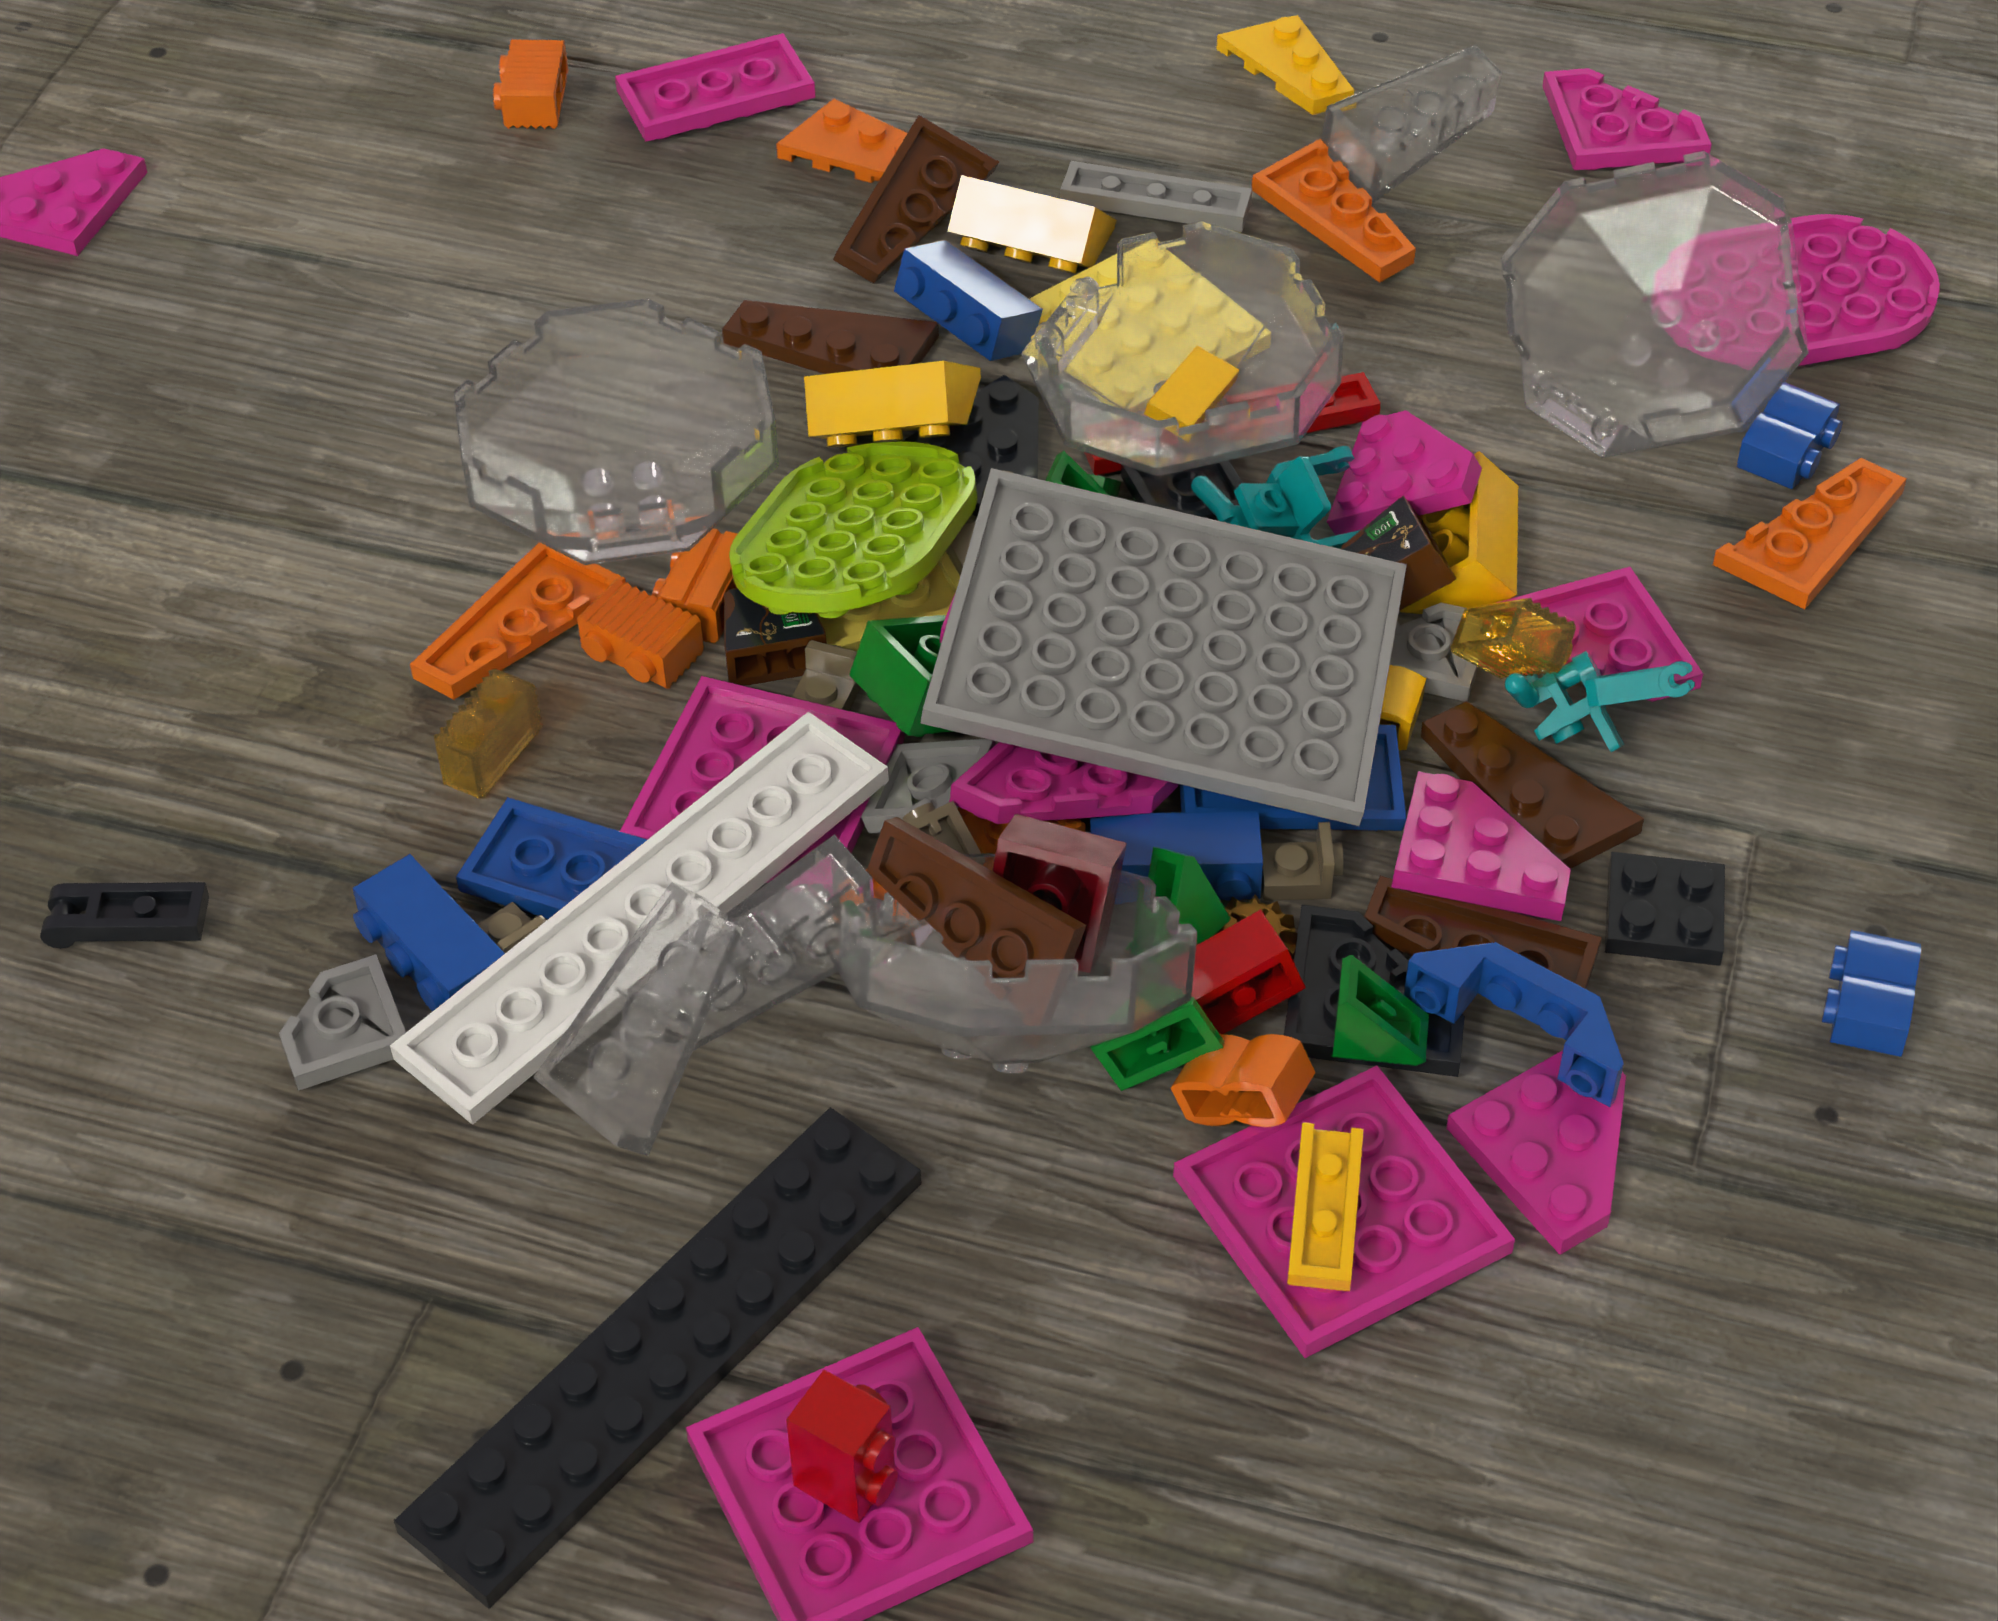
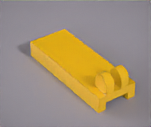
M1302 1122L1287 1285L1350 1292L1364 1129L1351 1127V1133L1314 1129L1313 1123Z

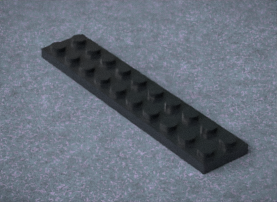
M830 1107L394 1520L397 1533L490 1609L921 1185V1170Z

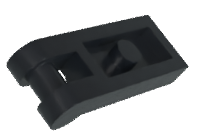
M205 882L57 884L50 891L48 908L51 911V915L47 916L43 921L40 938L46 945L59 949L68 948L74 942L201 941L210 896Z

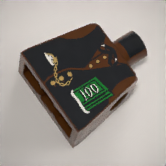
M1405 496L1396 500L1341 547L1342 550L1407 564L1399 611L1457 579L1431 531Z
M738 588L729 589L724 594V648L729 683L747 686L803 676L806 670L805 648L808 642L813 640L827 644L825 629L816 613L791 612L788 614H773L769 611L768 607L747 598Z

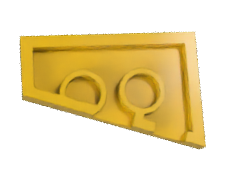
M1298 15L1281 17L1275 21L1217 35L1218 51L1227 57L1234 53L1244 60V69L1253 75L1263 73L1275 81V90L1310 114L1314 115L1353 105V87Z

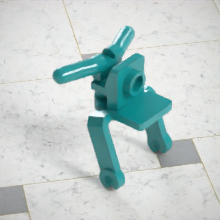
M1340 446L1328 453L1310 457L1298 456L1295 460L1278 463L1270 473L1266 483H1241L1234 490L1239 505H1233L1206 476H1197L1191 483V488L1195 495L1221 522L1341 549L1343 544L1360 531L1318 540L1311 538L1309 534L1311 529L1331 510V504L1318 476L1336 474L1347 470L1350 467L1348 462L1354 460L1349 446Z
M1586 650L1573 657L1572 662L1555 671L1553 669L1547 671L1540 679L1536 672L1529 669L1523 670L1520 674H1510L1505 680V688L1518 704L1524 708H1532L1553 697L1557 707L1534 730L1539 741L1551 735L1557 744L1585 729L1580 719L1590 714L1610 752H1613L1625 744L1606 710V705L1664 696L1681 697L1695 687V682L1690 679L1683 684H1678L1674 680L1675 674L1685 676L1693 670V666L1685 661L1674 662L1669 666L1601 676L1600 670ZM1582 681L1586 688L1587 697L1573 703L1566 689Z

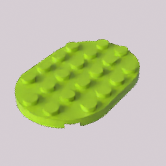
M902 441L877 442L847 447L848 453L832 456L825 463H823L820 457L814 458L791 471L778 483L733 540L729 557L735 585L747 598L768 607L769 611L773 614H788L791 612L818 613L823 618L841 617L850 609L878 603L896 595L909 594L918 588V582L924 579L936 566L976 507L977 488L972 467L965 468L959 464L958 454L948 449L931 444Z

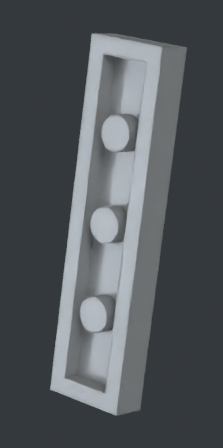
M1071 161L1060 188V199L1093 206L1102 211L1199 225L1218 230L1243 232L1252 204V188Z

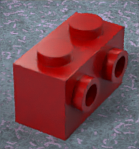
M1261 909L1159 966L1171 991L1194 997L1219 1034H1225L1306 988L1287 947Z
M824 1369L786 1418L793 1485L841 1514L860 1523L873 1504L880 1506L887 1500L897 1481L898 1471L895 1470L894 1462L896 1438L893 1436L891 1406L874 1389L862 1384L853 1386Z

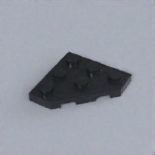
M1003 375L976 393L967 425L950 426V435L943 437L921 438L919 431H917L902 442L925 443L948 449L958 454L959 464L965 468L971 466L974 471L977 488V504L972 514L977 517L982 493L987 484L991 468L1011 471L1014 474L1038 479L1039 398L1006 375Z
M1301 905L1294 964L1306 988L1289 997L1284 1036L1300 1040L1308 1058L1458 1077L1465 1020L1463 1014L1453 1024L1436 1014L1427 1013L1429 1014L1426 1062L1417 1066L1332 1057L1342 959L1352 954L1403 995L1408 960L1396 948L1390 951L1373 934V925L1359 911Z

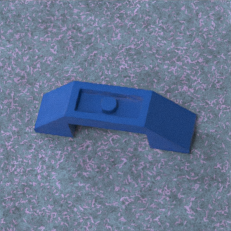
M1496 942L1414 953L1409 959L1404 996L1427 1013L1436 1014L1454 1024L1476 995L1480 994L1489 999L1495 1006L1518 1014L1540 1026L1545 1032L1554 1037L1567 1040L1564 1044L1557 1079L1569 1085L1576 1093L1585 1097H1591L1608 1107H1611L1614 1103L1624 1063L1600 996Z

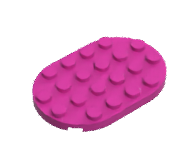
M1817 214L1713 231L1682 242L1669 252L1668 260L1656 271L1652 291V306L1658 322L1678 347L1709 361L1740 368L1747 373L1756 374L1764 370L1784 369L1897 349L1920 334L1929 324L1935 310L1940 284L1936 268L1931 259L1916 243L1900 232L1890 228L1887 234H1884L1877 228L1862 226L1863 218L1854 216Z

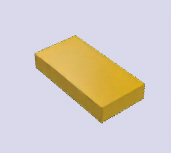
M1197 345L1148 401L1144 414L1188 439L1233 386L1240 370Z

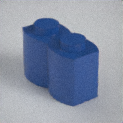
M1783 382L1770 398L1764 411L1757 416L1745 434L1741 443L1737 467L1790 489H1794L1803 477L1811 479L1819 465L1822 449L1824 447L1831 449L1841 432L1843 421L1837 419L1840 404Z
M1851 930L1846 947L1835 945L1829 979L1838 980L1839 988L1838 990L1828 988L1822 1015V1022L1832 1024L1831 1043L1902 1057L1913 1011L1915 985L1921 954L1920 943Z

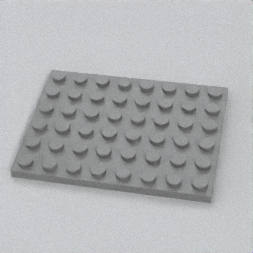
M991 468L923 706L921 724L1360 826L1365 810L1407 564Z

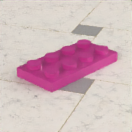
M784 33L615 76L617 92L645 142L665 139L674 134L697 128H707L720 122L739 117H749L762 111L782 106H791L804 100L816 98L815 83Z

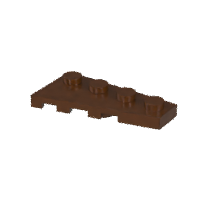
M918 115L838 248L833 260L871 283H876L903 257L904 249L914 247L953 210L961 175L985 181L995 171L999 161Z
M744 300L722 328L724 344L822 374L921 363L939 337V325L933 321Z
M1465 701L1422 722L1421 738L1461 780L1471 781L1570 869L1642 832L1643 817L1469 702Z
M895 817L885 820L866 872L916 920L921 921L925 919L942 935L944 939L941 943L957 959L964 956L986 977L982 983L999 999L1003 997L1008 998L1023 1013L1020 1019L1035 1033L1046 1029L1086 925L902 819Z
M1380 875L1364 917L1373 925V934L1384 943L1413 956L1414 953L1496 942L1587 989L1599 953L1602 937L1506 910L1392 888L1393 879Z

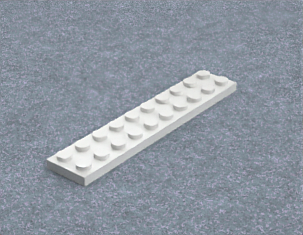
M807 712L392 1043L390 1048L393 1059L473 1125L889 782L888 766L816 716Z

